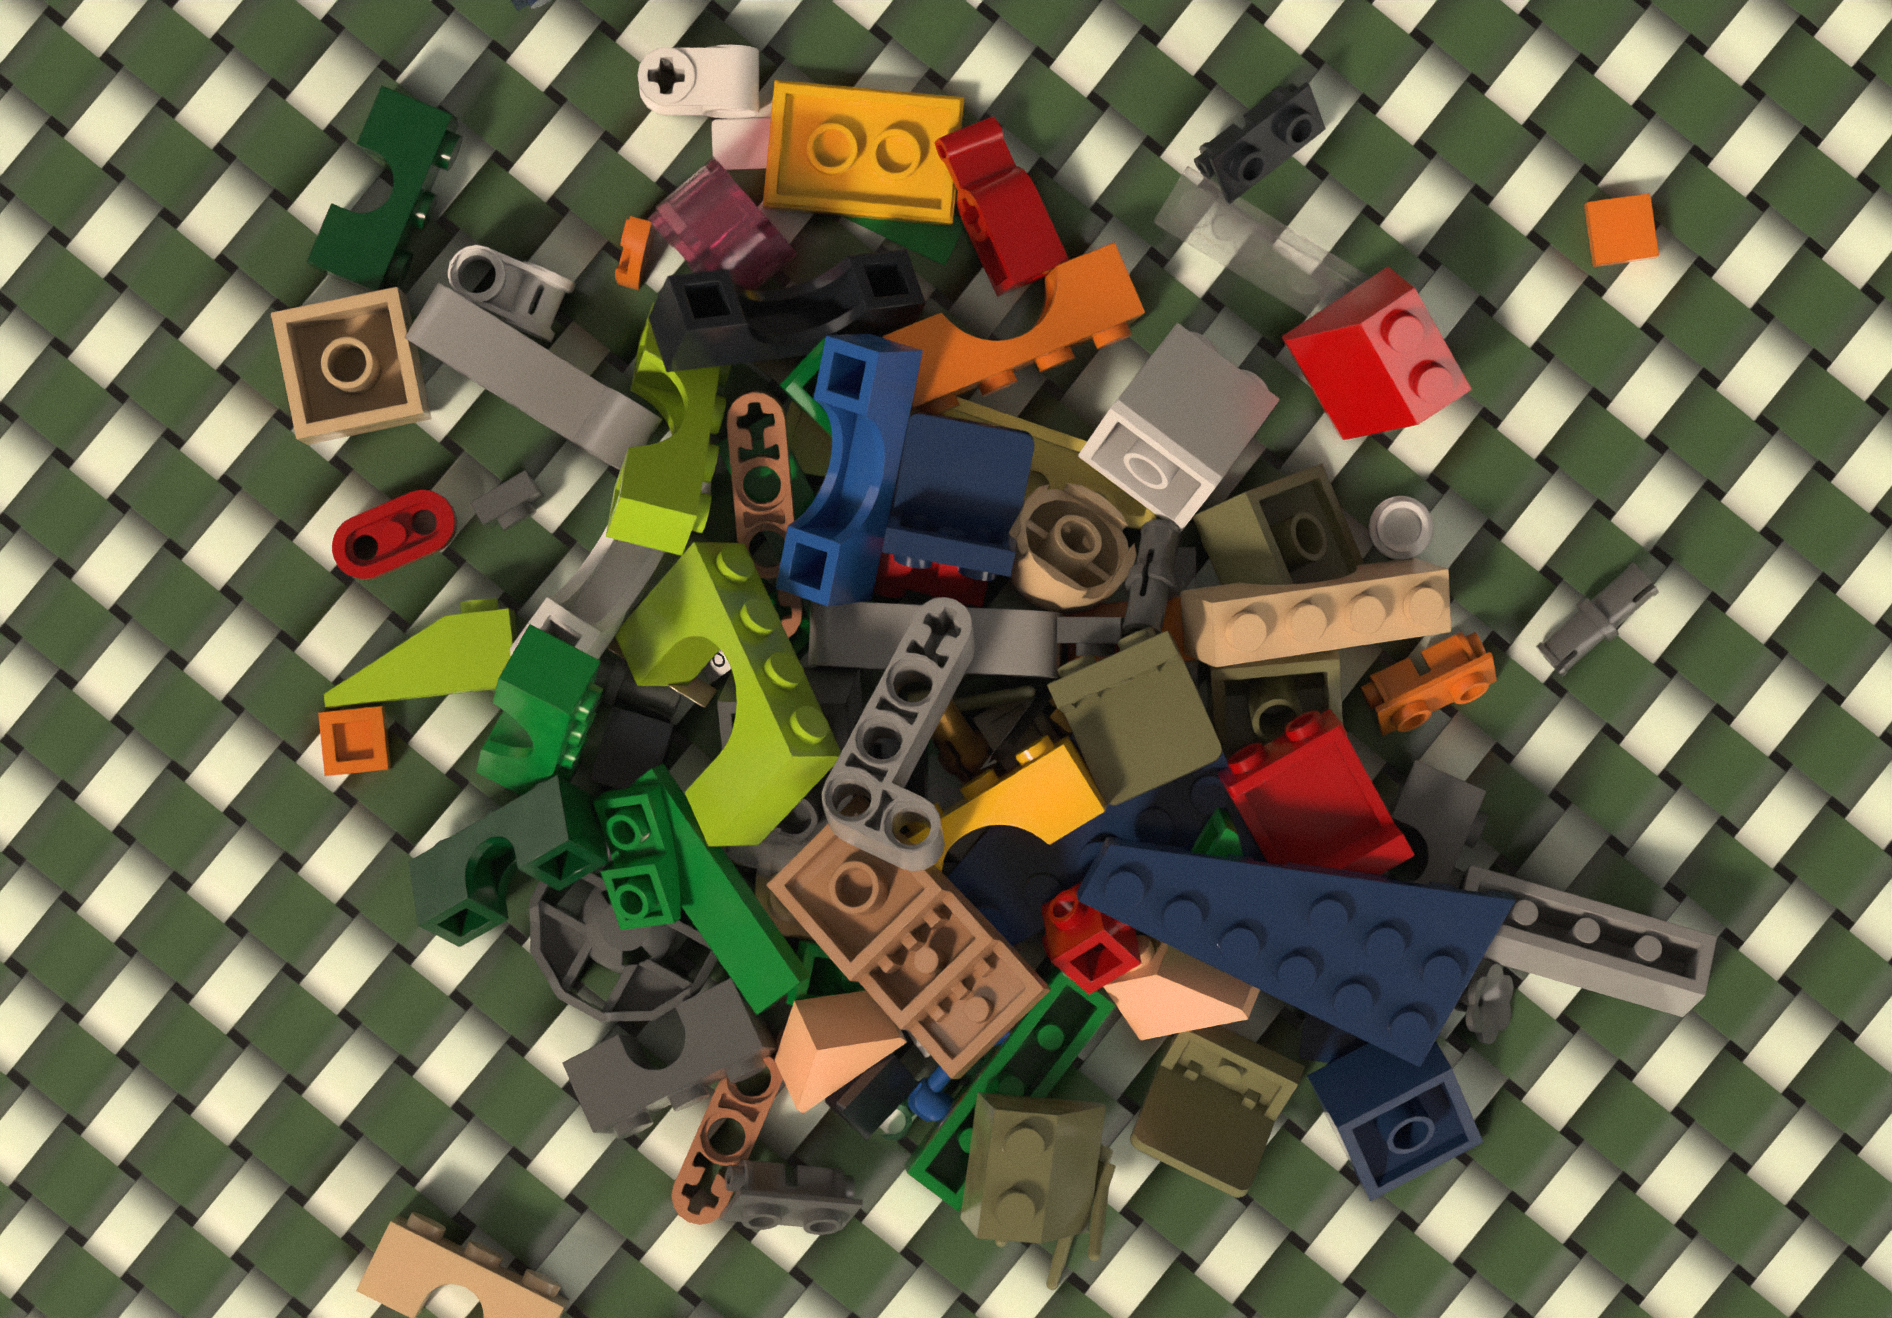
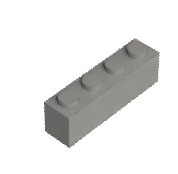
M1469 865L1464 872L1458 889L1487 893V890L1509 892L1516 900L1482 958L1483 960L1680 1017H1684L1706 995L1717 936L1477 866Z

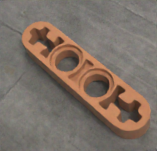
M752 390L743 393L735 399L727 416L737 543L745 544L760 578L771 579L778 577L781 561L772 566L761 565L751 556L749 546L752 537L764 530L774 531L785 540L788 525L795 521L787 420L784 407L776 396L767 391ZM749 403H761L763 413L774 414L775 424H769L764 429V446L768 448L777 444L780 457L758 454L741 460L739 447L750 450L753 448L751 428L740 426L738 422V416L748 413ZM766 466L778 474L781 481V489L778 496L773 500L757 502L751 499L745 492L743 485L744 477L752 468ZM777 589L780 605L791 606L792 615L784 616L781 622L789 638L796 632L801 623L803 601L802 597Z
M788 994L779 1001L787 1002ZM779 1001L772 1005L769 1009H774L779 1003ZM792 1005L789 1008L788 1016L790 1015ZM785 1028L779 1032L775 1040L778 1048ZM773 1055L763 1058L764 1063L770 1070L771 1082L768 1089L759 1095L752 1096L743 1093L735 1083L730 1082L728 1076L719 1080L672 1190L673 1207L678 1215L687 1222L698 1225L711 1223L720 1217L721 1212L729 1204L734 1191L726 1190L725 1175L721 1171H718L711 1186V1192L719 1197L716 1206L706 1203L700 1212L693 1210L689 1207L692 1197L688 1193L683 1192L684 1185L686 1183L697 1185L707 1167L704 1164L694 1163L698 1152H701L714 1164L723 1166H738L741 1160H748L783 1081ZM728 1117L735 1119L744 1128V1145L735 1153H720L709 1142L708 1133L710 1126L720 1118Z

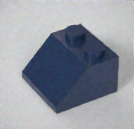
M1436 1041L1421 1067L1368 1043L1343 1057L1333 1059L1326 1066L1307 1075L1322 1110L1370 1201L1483 1143L1454 1071Z

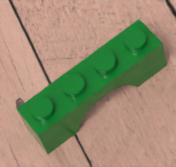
M529 624L498 678L493 703L501 708L503 712L481 749L476 773L521 796L532 790L538 783L549 780L556 775L571 783L582 761L579 757L589 738L586 734L596 715V712L593 710L603 691V688L594 684L601 661Z

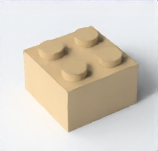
M398 287L271 313L297 440L310 445L432 419L417 346L405 339L406 334L413 325L407 295Z

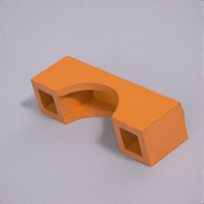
M1115 242L1057 265L1045 276V295L1041 314L1034 327L1019 337L1000 341L980 339L957 328L942 313L882 336V338L923 350L910 414L915 411H925L942 415L960 406L956 397L959 394L976 387L979 388L982 397L993 394L1018 382L1014 374L1015 371L1036 363L1039 372L1043 373L1073 360L1075 356L1071 348L1093 340L1096 348L1102 349L1131 336L1132 332L1129 325L1141 317L1145 311Z

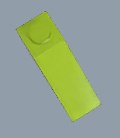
M498 598L459 602L461 614L443 616L324 694L325 707L337 708L496 690L498 678L511 657L510 647L518 638L515 611L509 608L499 609Z

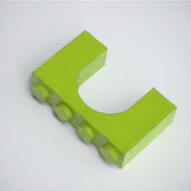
M693 542L622 624L615 637L637 686H668L667 684L688 686L719 650L723 652L731 667L736 686L737 705L734 726L724 749L685 791V795L708 846L759 845L835 765L841 750L745 544Z

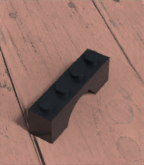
M907 249L848 255L835 267L812 280L776 290H752L741 287L732 280L729 269L669 275L648 318L666 372L805 356L823 338H826V335L872 334L882 337L914 324L926 302Z

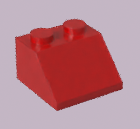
M1390 267L1384 268L1282 336L1283 341L1333 427L1343 440L1419 425L1472 390L1415 287Z

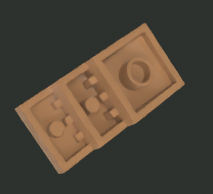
M857 794L839 813L848 817L859 816L869 808L870 802L862 795ZM829 824L767 884L769 889L850 981H858L900 1030H909L951 1079H960L1051 990L1004 936L935 865L920 871L901 869L843 841L833 833ZM900 831L897 832L896 839L903 844L914 845Z

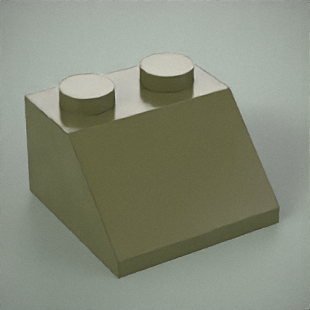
M1322 463L1244 492L1192 517L1201 537L1203 548L1210 558L1220 585L1239 582L1260 585L1322 582L1348 576L1356 571L1357 565H1364V561Z
M985 1092L977 1093L960 1217L976 1238L1041 1244L1089 1231L1106 1105L1097 1102Z

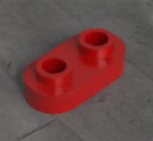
M430 490L409 492L344 521L338 527L333 537L332 553L334 560L343 572L352 577L362 580L382 577L446 548L455 536L457 516L451 503L440 494ZM424 511L432 512L437 520L436 528L427 535L419 534L414 526L415 518ZM366 536H372L378 543V552L370 560H362L356 552L358 541Z

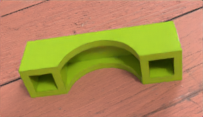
M655 303L652 304V307H651V309H650L649 315H650V313H651V311H652V308H653V306H654ZM647 318L638 344L631 391L647 400L661 413L670 428L672 436L655 444L628 447L614 486L606 537L682 556L691 531L702 533L707 522L711 495L701 493L703 482L710 484L717 463L719 446L709 444L710 433L718 434L723 420L726 397L718 396L716 392L717 386L725 387L731 365L666 372L649 318Z

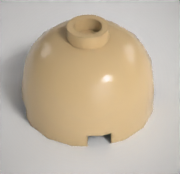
M1068 483L1063 490H1047L1049 485L1038 487L1023 502V507L1009 531V534L1016 539V553L1010 579L1015 588L1029 602L1048 612L1076 614L1097 608L1128 578L1129 569L1134 566L1137 555L1135 543L1129 548L1127 539L1122 532L1128 524L1121 512L1105 497L1082 485Z

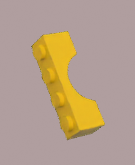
M1048 735L1034 741L1015 754L1019 765L1000 777L996 775L993 768L978 775L960 788L965 798L947 809L942 810L938 802L933 803L940 815L944 833L945 846L943 853L934 864L941 872L946 853L958 839L975 829L989 825L1015 826L1033 833L1050 845L1106 811L1108 804L1098 791L1088 766L1068 735L1054 744ZM919 822L908 823L906 826L909 832L905 833L904 836L914 845L919 844L929 835L930 828Z

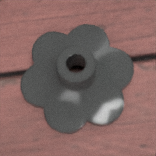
M1489 962L1485 964L1480 976L1472 978L1469 987L1465 988L1454 1007L1456 1011L1466 1012L1468 1030L1476 1032L1478 1041L1486 1044L1493 1043L1496 1040L1498 1031L1505 1030L1511 1019L1509 1001L1513 994V981L1509 975L1503 974L1502 966L1498 963Z

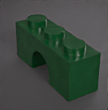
M381 85L356 144L364 153L390 165L394 180L392 192L381 207L366 213L352 212L331 203L306 261L310 266L368 292L388 289L390 286L400 288L413 259V253L406 251L414 229L417 227L424 230L436 207L438 195L431 192L440 168L446 171L452 168L462 144L463 136L456 134L459 123L454 116Z
M556 775L549 780L538 783L532 790L503 807L488 812L479 821L449 838L440 840L431 849L408 861L418 926L461 947L509 920L506 892L512 876L518 869L560 891L609 863L604 833L593 801L597 798Z

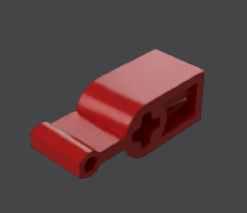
M994 116L940 137L934 142L937 153L942 162L945 163L958 191L957 205L962 222L997 298L1043 279L1057 265L1069 261L1031 177L1023 168L1016 166L1003 138L1002 128Z

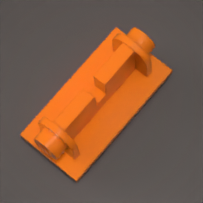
M1459 632L1422 650V658L1430 671L1422 676H1419L1410 657L1369 676L1370 683L1360 688L1370 709H1375L1382 736L1395 730L1399 732L1411 731L1424 724L1431 717L1432 712L1453 702L1456 704L1469 703L1482 696L1488 690L1489 685L1497 681L1493 656L1491 652L1486 653L1476 632L1467 636Z

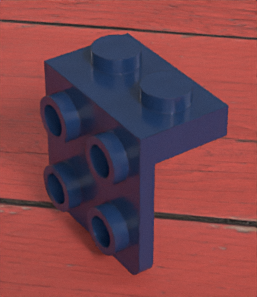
M925 411L911 413L882 552L894 554V560L897 563L913 568H930L933 562L957 566L958 573L976 580H995L997 574L1011 577L1016 553V539L1009 534V531L1023 507L1035 445L1033 436L1023 430Z

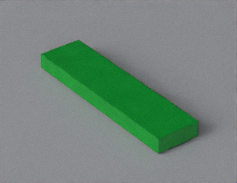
M662 763L651 768L628 788L659 784L675 845L679 873L680 905L756 1015L778 1002L811 975L722 847L708 846L686 795Z

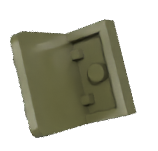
M1148 627L1128 635L1117 642L1121 652L1096 662L1093 654L1077 658L1057 669L1061 679L1047 684L1057 709L1063 712L1067 718L1098 791L1109 805H1120L1216 762L1222 755V744L1176 641L1168 630L1156 635L1154 628Z
M1221 1025L1175 1033L1162 1055L1130 1135L1131 1144L1137 1150L1233 1197H1243L1253 1183L1274 1123L1297 1088L1305 1066Z

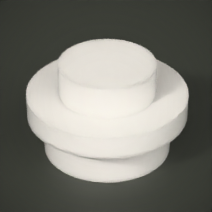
M1395 496L1386 499L1375 508L1369 520V536L1373 545L1381 554L1391 559H1409L1420 554L1428 546L1433 534V522L1429 511L1421 502L1408 496Z

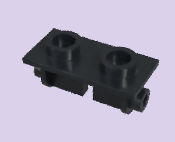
M1307 82L1299 88L1293 83L1286 88L1282 86L1275 87L1268 97L1243 115L1248 125L1245 130L1233 123L1210 142H1205L1199 147L1201 154L1194 158L1197 169L1207 179L1216 175L1225 201L1228 204L1239 198L1326 130L1312 89Z

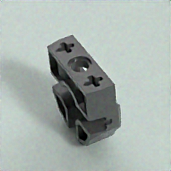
M606 842L609 863L582 878L595 885V887L588 894L589 897L585 901L584 906H581L579 916L545 898L549 885L541 881L538 883L529 901L530 953L558 999L598 1021H655L674 1009L676 1005L700 993L718 958L711 950L696 979L662 962L668 955L666 951L670 947L671 942H675L678 931L710 948L681 905V918L673 924L620 930L612 904H609L603 894L607 889L600 871L613 861ZM741 875L754 893L755 882ZM640 946L652 956L642 962H632L625 965L623 963V951L634 950ZM589 958H592L597 964L600 963L604 967L609 968L610 971L621 974L603 1008L589 1003L571 992Z

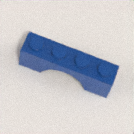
M872 334L826 335L813 399L824 408L830 420L832 429L831 458L826 477L816 498L797 520L788 525L776 589L825 606L872 600L923 350Z

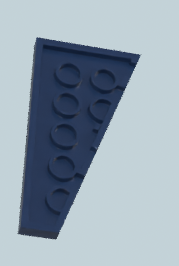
M1071 732L1068 736L1085 761L1075 736ZM1222 752L1221 757L1216 762L1120 805L1113 806L1108 804L1105 812L1050 845L1025 829L1010 825H991L971 846L967 854L947 875V878L1004 938L1014 946L1045 928L1041 906L1054 899L1061 892L1083 881L1107 837L1183 847L1199 837L1217 806L1229 812L1231 818L1238 815L1239 812L1217 774V772L1229 766L1227 763L1228 759Z
M1111 837L1105 839L1076 892L1079 902L1418 1067H1421L1516 901L1509 892L1487 890V893L1456 889L1454 885L1429 882L1426 885L1390 880L1386 875L1292 862L1281 865L1254 861L1252 857L1228 854L1227 857L1194 853L1187 852L1184 847Z

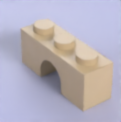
M412 1212L409 1219L398 1215L390 1221L356 1290L409 1318H416L421 1313L432 1290L447 1284L460 1285L472 1291L482 1305L484 1318H561L569 1302V1299L557 1294L561 1285L553 1279L531 1269H526L524 1275L521 1276L501 1266L500 1264L504 1257L495 1250L469 1240L466 1248L443 1237L446 1231L443 1225L416 1212Z

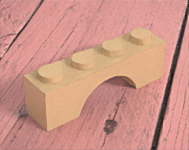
M1414 557L1357 565L1356 571L1348 576L1322 582L1291 585H1260L1239 582L1180 591L1184 654L1214 667L1451 632L1448 569Z

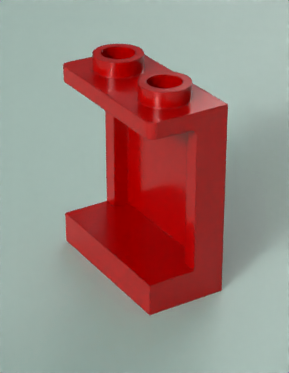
M1331 709L1321 714L1319 711L1314 710L1296 717L1285 726L1284 731L1286 734L1265 746L1261 743H1254L1238 750L1227 760L1229 766L1217 772L1267 863L1286 865L1287 862L1381 875L1414 856L1405 836L1391 818L1346 736L1347 732L1342 722Z

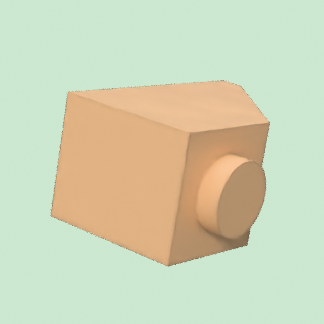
M1145 935L1136 936L1142 964L1103 986L1139 1040L1247 1020L1260 989L1166 943Z

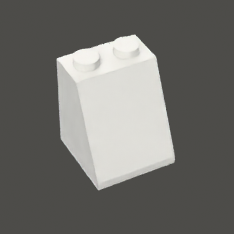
M1176 323L1109 409L1078 454V457L1162 520L1174 523L1180 528L1181 532L1217 487L1280 399L1268 391L1264 381L1256 374L1247 370H1240L1217 353L1213 343L1205 336L1197 332L1188 331L1179 323Z

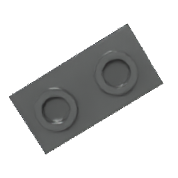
M741 1160L738 1166L729 1165L726 1170V1190L735 1191L736 1195L721 1212L720 1220L742 1222L744 1227L754 1230H765L778 1225L803 1227L805 1232L814 1235H826L842 1230L863 1206V1199H852L855 1190L854 1178L850 1175H844L841 1168L797 1165L793 1170L794 1187L786 1186L785 1164Z

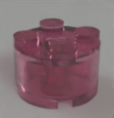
M714 156L656 206L657 211L648 218L664 239L672 247H675L688 262L687 266L693 273L729 269L732 280L737 285L747 289L757 290L798 254Z

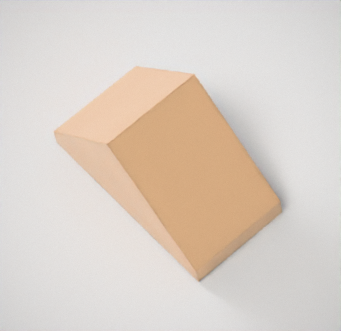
M867 991L796 1000L793 1003L775 1062L796 1109L801 1113H805L907 1043L899 1027Z

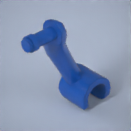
M1010 1030L995 1045L1001 1044L1009 1036ZM940 1065L928 1078H922L918 1082L919 1085L908 1096L909 1109L925 1121H939L943 1119L954 1100L952 1096L943 1091L951 1078Z

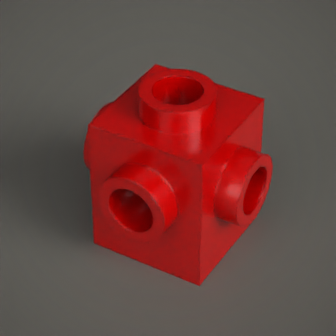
M1081 881L1041 906L1046 934L1042 937V943L1051 962L1090 995L1142 964L1135 928L1079 902L1076 892L1082 883Z

